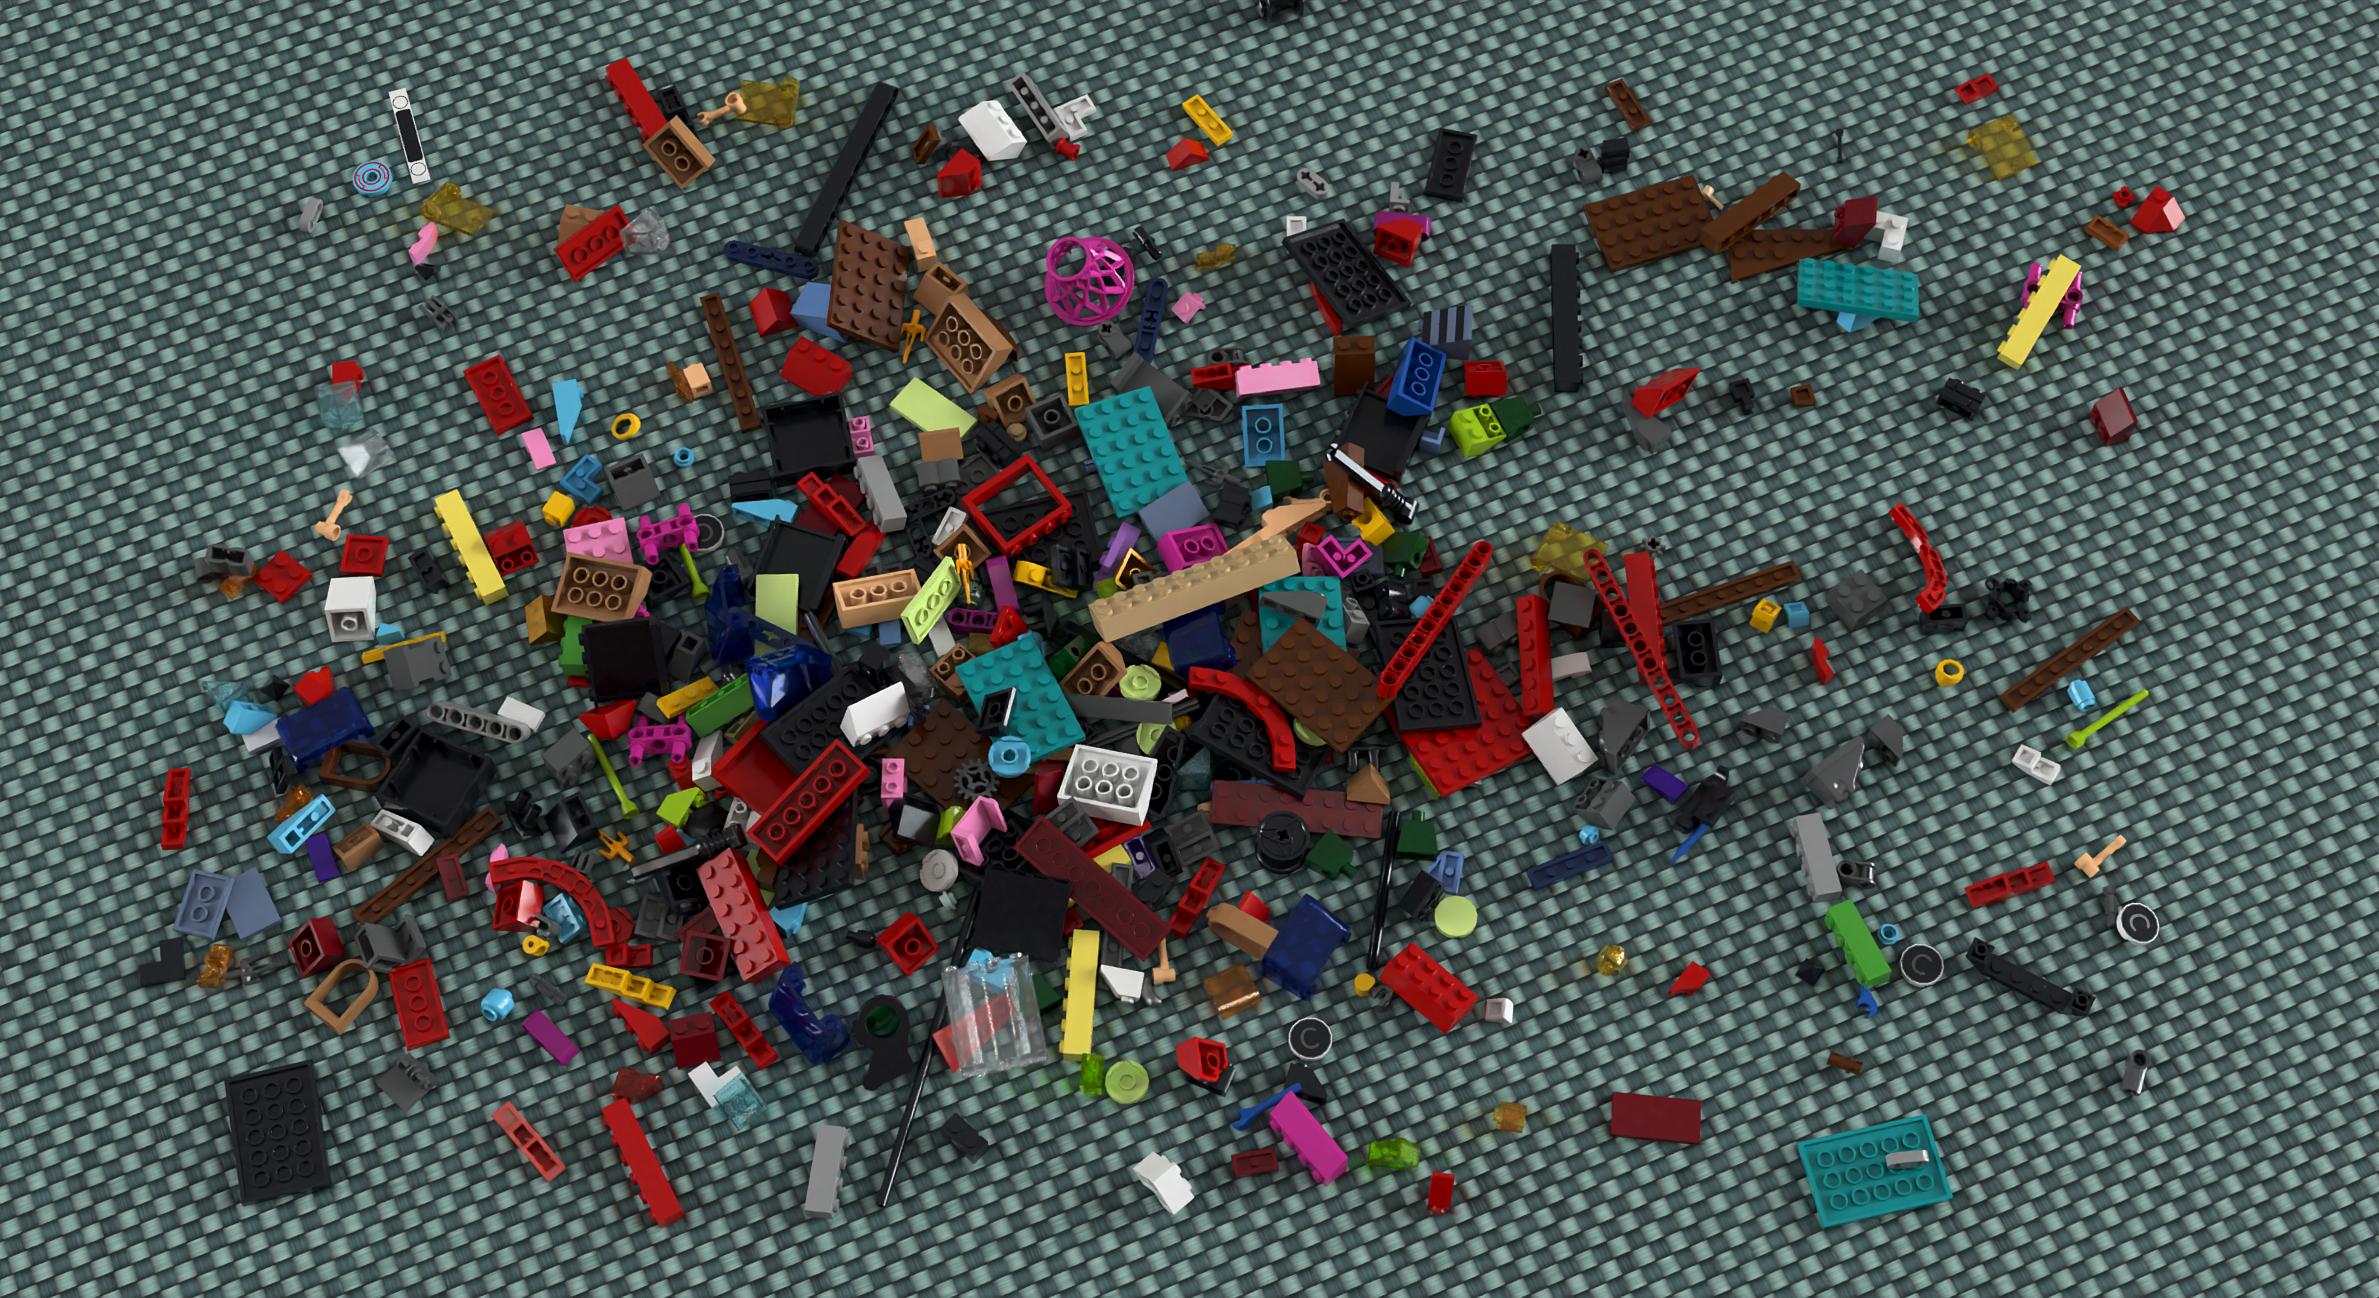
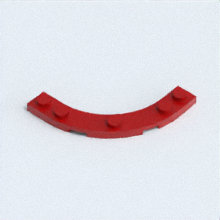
M1900 502L1888 513L1891 515L1893 522L1898 524L1904 530L1905 536L1912 541L1923 562L1926 573V585L1924 590L1914 599L1922 611L1930 614L1946 597L1944 587L1947 585L1945 570L1937 551L1932 549L1926 541L1929 539L1928 535Z
M1191 666L1189 669V688L1216 692L1235 700L1239 698L1247 704L1246 707L1259 719L1262 718L1267 726L1266 731L1272 745L1273 771L1294 773L1296 770V755L1293 734L1285 716L1271 698L1259 688L1238 676L1219 670Z
M516 857L488 863L492 885L519 880H538L556 885L565 890L579 903L586 914L594 949L616 945L609 911L603 898L594 888L593 884L575 869L555 860L550 861L538 859L537 857Z

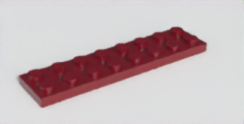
M1213 780L1210 823L1258 828L1259 823L1268 814L1274 811L1286 810L1296 813L1304 819L1309 828V833L1325 834L1331 828L1339 836L1380 839L1383 804L1347 800L1346 792L1309 789L1304 799L1300 800L1273 785Z
M1040 815L1013 847L1042 874L1074 881L1070 898L1143 962L1172 930L1166 922L1043 815Z

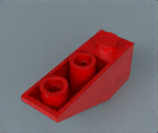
M611 999L613 1005L612 1012L618 1020L622 1018L625 1021L624 1027L631 1036L633 1034L636 1035L639 1039L636 1043L643 1052L647 1050L652 1056L671 1042L670 1032L657 1016L617 999Z

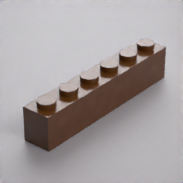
M1784 171L1777 176H1773L1769 182L1759 186L1752 194L1746 195L1742 201L1732 205L1724 214L1718 215L1714 221L1705 224L1701 229L1700 243L1716 255L1720 254L1797 199L1801 184Z

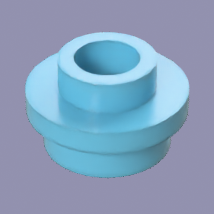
M680 448L674 455V461L679 467H689L695 459L694 453L688 448Z
M1588 824L1581 830L1579 838L1583 844H1593L1598 839V827Z
M1884 924L1878 929L1877 937L1881 943L1893 945L1899 939V931L1892 924ZM1884 933H1890L1891 938L1885 937Z

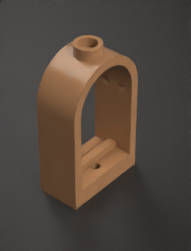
M1220 903L1217 908L1212 906L1206 915V918L1209 919L1207 922L1208 926L1216 935L1266 964L1278 947V930L1235 906Z
M349 959L340 963L303 1004L309 1012L341 1035L375 998L379 989V981L374 971L365 968L363 960ZM365 971L370 974V982L367 988L341 1017H338L321 1003L350 972Z

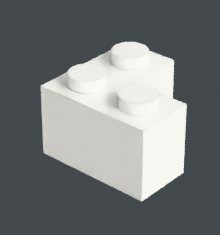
M1877 211L1876 225L1864 237L1865 239L1881 242L1877 259L1897 263L1908 218Z
M1152 1152L1133 1168L1143 1185L1152 1190L1162 1206L1172 1214H1176L1194 1198L1190 1191L1192 1187L1185 1178L1182 1179L1180 1176L1181 1170L1175 1162L1170 1163L1164 1155L1159 1156Z

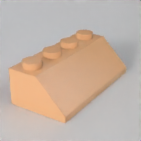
M914 569L833 583L838 616L843 629L901 619L900 615L921 589Z

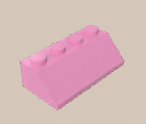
M1305 358L1300 359V363L1292 364V361L1279 362L1280 365L1278 366L1265 363L1260 364V368L1252 369L1251 366L1239 367L1240 370L1235 373L1237 399L1317 389L1320 385L1317 361Z

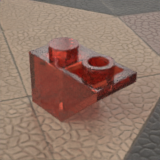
M628 1067L627 1070L620 1068L611 1094L615 1100L626 1097L628 1103L636 1105L663 1091L665 1086L662 1079L656 1074L648 1073V1075H644L634 1068Z

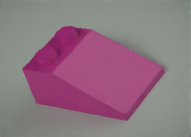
M1216 523L1166 532L1156 545L1170 574L1177 570L1190 568L1196 563H1204L1215 556H1222L1229 551Z

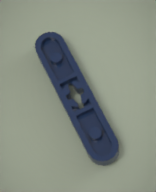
M737 240L729 241L724 246L725 256L730 261L808 280L814 279L819 274L818 263L810 258ZM772 257H774L775 260H773L771 263H769V262H768V259H771Z
M1154 278L1149 282L1134 351L1149 364L1152 363L1168 294V284L1162 278ZM1151 315H1153L1154 322L1152 323L1150 330L1148 329V322L1151 318Z
M731 607L725 612L724 619L727 625L783 653L796 654L805 663H813L819 656V649L815 644L739 607ZM764 629L766 631L772 632L774 629V634L780 637L781 639L777 640L771 638L769 641V636L763 633L762 631Z

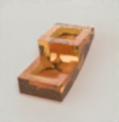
M670 361L666 365L668 376L675 381L676 392L692 404L694 400L685 375Z
M213 945L203 959L207 967L196 981L200 988H218L231 960L233 951L231 945Z

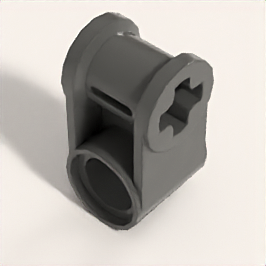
M1587 146L1578 147L1575 150L1573 166L1581 184L1585 186L1602 180L1601 167L1597 163L1591 149Z
M1102 321L1098 325V341L1112 359L1117 360L1132 349L1129 340L1117 329L1114 323Z
M1235 345L1212 349L1208 355V366L1230 362L1231 367H1235L1237 364L1238 366L1246 365L1247 362L1243 358L1244 348Z
M205 557L197 558L194 561L198 583L207 584L234 575L231 572L217 573L212 571Z
M1844 859L1837 865L1836 871L1840 885L1855 886L1862 889L1875 887L1873 879L1876 864ZM1841 870H1846L1849 873V875L1843 874Z

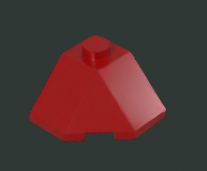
M2156 186L2144 200L2130 221V225L2146 235L2160 231L2173 233L2185 217L2174 196Z
M327 666L321 668L320 672L317 673L314 671L308 672L293 687L302 705L320 719L329 714L336 704L334 676Z
M636 699L616 701L611 705L599 706L598 709L592 708L578 715V717L599 739L613 741L621 737L620 734L628 731L637 702Z
M1193 1037L1176 1045L1179 1067L1197 1080L1214 1083L1220 1077L1221 1071L1228 1066L1224 1043Z

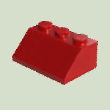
M800 336L789 350L780 374L781 378L813 396L840 392L853 376L851 363L803 336Z
M1675 368L1668 373L1664 372L1659 378L1651 379L1645 386H1639L1633 393L1635 396L1631 404L1644 416L1650 418L1683 399L1700 370L1698 368Z

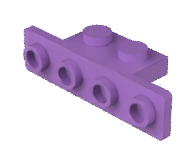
M1123 522L1116 537L1111 536L1107 547L1110 549L1107 554L1103 553L1098 563L1102 566L1093 582L1092 592L1104 598L1110 597L1112 593V579L1127 548L1131 547L1133 549L1141 532L1140 529Z

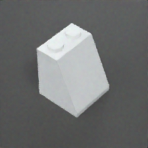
M373 576L331 578L325 614L332 642L374 640L376 588Z

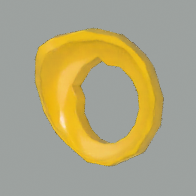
M632 413L622 414L613 422L612 434L618 440H626L638 432L641 422ZM629 419L631 422L629 430L624 434H618L616 431L617 425L621 421Z
M1951 659L1943 660L1936 667L1935 678L1941 687L1953 686L1963 678L1964 669L1957 661ZM1953 665L1957 667L1959 673L1950 676L1943 672V666Z

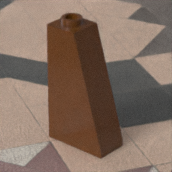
M1350 442L1338 448L1364 468V448ZM1325 456L1322 457L1333 512L1344 520H1353L1363 514L1364 486L1333 462H1327Z

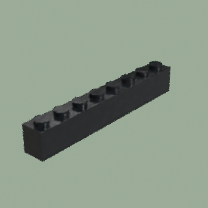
M1552 244L1550 251L1554 392L1578 393L1579 386L1583 385V373H1580V367L1583 366V355H1579V350H1582V338H1579L1578 335L1582 330V322L1578 321V315H1581V303H1577V298H1580V286H1577V281L1580 280V269H1576V264H1579V252H1576L1574 244Z

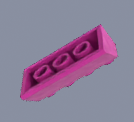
M1289 1091L1270 1112L1269 1124L1276 1133L1280 1132L1286 1146L1298 1153L1299 1161L1304 1166H1309L1313 1171L1311 1174L1318 1183L1322 1182L1326 1187L1346 1172L1348 1157L1296 1095Z

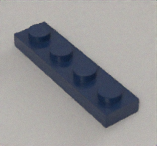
M1602 841L1527 869L1526 874L1534 891L1612 863L1614 857L1606 841Z

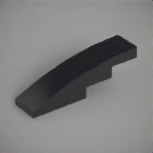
M676 86L657 91L668 120L670 121L677 115L700 141Z

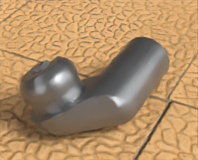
M1143 978L1140 994L1141 1000L1149 1007H1160L1162 1000L1152 991L1153 980Z

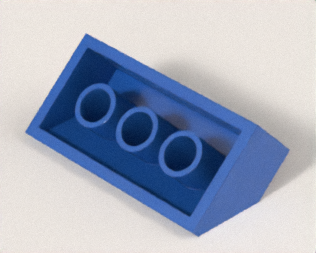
M1411 337L1400 351L1386 408L1402 416L1431 414L1434 409L1447 354Z

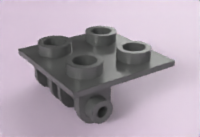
M410 1053L398 1055L396 1058L397 1064L376 1083L405 1112L413 1107L439 1082Z

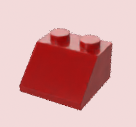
M961 148L937 174L939 196L941 198L966 196L979 189L982 184L980 160Z
M1463 361L1464 391L1466 395H1469L1471 398H1479L1481 395L1499 398L1501 395H1506L1507 371L1503 361Z
M521 880L498 889L492 930L526 933L537 929L541 920L535 918V915L541 914V907L544 902V887Z
M908 911L875 938L886 956L907 977L940 950V947L920 919Z

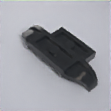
M1719 765L1714 774L1701 781V784L1680 812L1677 813L1676 824L1672 827L1674 830L1682 834H1688L1699 822L1713 828L1736 797L1734 791L1725 788L1729 777V768Z

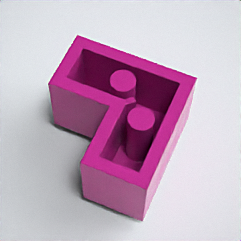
M1332 534L1310 552L1311 556L1328 576H1339L1340 581L1372 555L1360 538L1344 550Z

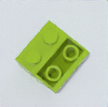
M1489 404L1456 411L1447 424V428L1464 458L1484 453L1507 436Z
M697 787L669 794L656 814L667 824H672L676 829L684 830L689 814L707 804L710 798Z

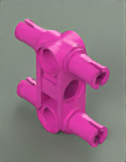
M2038 263L2031 264L2029 277L2024 283L2021 298L2026 309L2030 304L2027 302L2031 295L2029 291L2037 292L2040 288L2037 283L2041 278L2042 265ZM2078 271L2055 309L2064 312L2062 328L2068 330L2074 328L2075 317L2080 311L2083 299L2082 289L2080 288L2082 278L2080 271ZM2068 298H2072V299H2074L2076 302H2072V301H2070Z
M683 503L678 506V517L651 525V520L648 516H642L638 519L640 530L637 532V538L641 550L645 553L648 564L654 565L659 562L658 551L683 543L686 544L689 552L698 550L697 538L700 535V531L695 517L691 515L688 504Z
M686 713L679 714L677 724L649 726V718L647 716H639L636 727L628 732L630 765L634 767L640 766L643 755L671 753L673 763H682L685 751L692 747V730L690 724L686 721Z

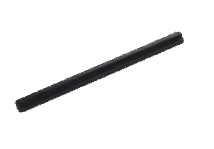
M1398 811L1389 812L1366 969L1369 971L1378 970L1401 813Z

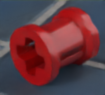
M1063 137L1059 139L1055 147L1056 154L1061 153L1072 161L1076 159L1080 151L1079 144L1074 145L1067 142Z

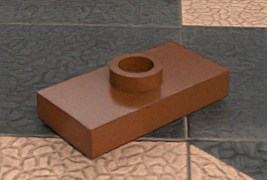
M2096 215L2085 229V232L2116 252L2123 247L2130 235L2099 215Z

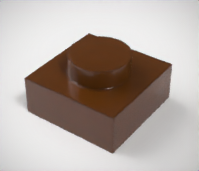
M1810 384L1790 389L1795 409L1815 405L1816 400Z
M983 403L979 406L977 410L981 423L987 425L992 420L998 424L1000 423L998 412Z

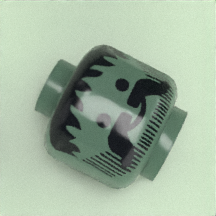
M975 577L974 579L969 578L970 604H967L963 581L958 593V600L961 605L970 610L977 609V607L983 605L987 590L981 580Z

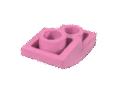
M433 221L422 227L418 233L420 241L414 243L411 249L408 250L412 261L416 265L425 259L437 240L438 231Z
M868 416L848 419L855 459L874 456Z
M541 427L521 433L527 452L530 453L536 470L556 464Z
M1304 543L1303 577H1324L1325 571L1310 554L1316 545Z
M500 844L498 849L492 852L490 862L508 859V851L505 845ZM489 871L485 884L489 891L496 894L501 884L492 885Z

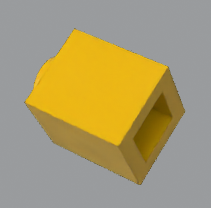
M554 491L542 508V512L547 523L563 528L576 508L571 498Z

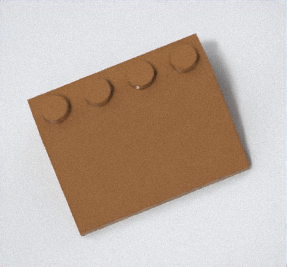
M965 293L948 296L924 338V342L971 395L998 370L1013 349L1011 344Z
M568 552L551 611L601 622L631 619L647 594L652 573L644 566Z

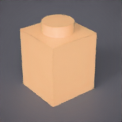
M702 362L692 364L683 369L685 380L694 399L713 392L711 381Z

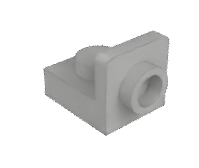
M1391 182L1389 212L1408 214L1410 200L1402 199V190H1399V182Z

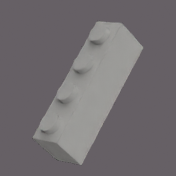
M1022 71L1008 82L1016 97L1049 143L1056 147L1061 137L1066 139L1070 136L1029 76Z
M874 455L858 458L857 464L854 467V476L859 480L861 493L865 494L867 507L873 513L874 524L878 525L880 533L903 530L907 515L882 456Z
M1814 813L1796 816L1792 825H1790L1792 837H1795L1797 841L1796 853L1802 859L1801 871L1803 876L1807 877L1808 895L1812 896L1813 903L1839 899L1842 888L1821 814Z
M822 1124L818 1126L804 1208L807 1217L833 1220L834 1213H838L839 1199L836 1198L837 1192L842 1190L843 1178H840L841 1169L845 1170L847 1159L844 1156V1150L849 1148L850 1135H847L845 1127Z

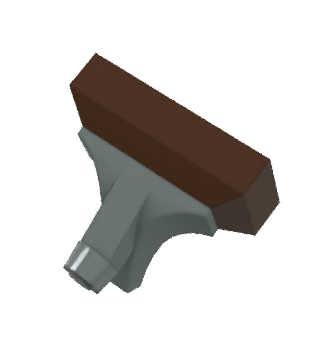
M928 124L912 147L917 164L924 165L937 149L950 147L952 140L947 137L942 138V127L938 126L936 129L935 125Z

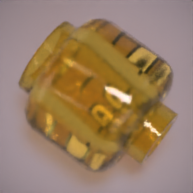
M1609 944L1604 946L1598 954L1595 963L1602 975L1614 977L1623 970L1627 964L1628 957L1622 947Z

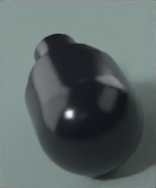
M849 930L847 932L846 939L855 941L854 944L858 947L870 949L876 944V936L872 932L866 930H858L857 933Z

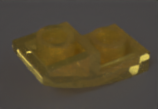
M1223 243L1216 245V252L1205 251L1197 253V270L1218 267L1236 258V244Z

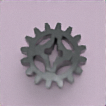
M970 759L969 765L962 763V770H956L957 776L953 778L954 783H956L954 790L958 791L959 798L965 796V803L969 800H972V803H974L979 796L992 798L991 794L997 795L996 788L1000 787L999 775L993 772L991 767L989 768L988 761L981 764V759H978L977 763H973L972 759ZM986 775L990 777L991 783L986 779ZM963 781L966 785H968L967 790L964 788L962 784Z

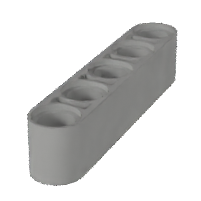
M446 700L434 702L427 708V715L432 721L509 743L517 744L525 741L531 734L530 727L524 722ZM437 706L441 707L442 715L437 713ZM457 711L462 715L461 721L456 717ZM477 717L482 721L481 727L476 724ZM496 722L501 725V732L496 730ZM516 728H518L521 731L520 738L517 737L515 734Z

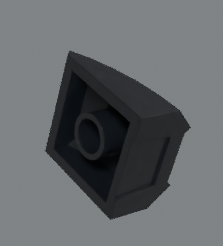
M668 553L659 556L657 564L650 565L644 563L640 565L652 573L648 591L644 597L646 607L649 609H654L668 601L690 584L688 574L678 560Z
M692 860L654 874L664 899L678 915L701 912L710 903L696 871L700 867L698 860Z

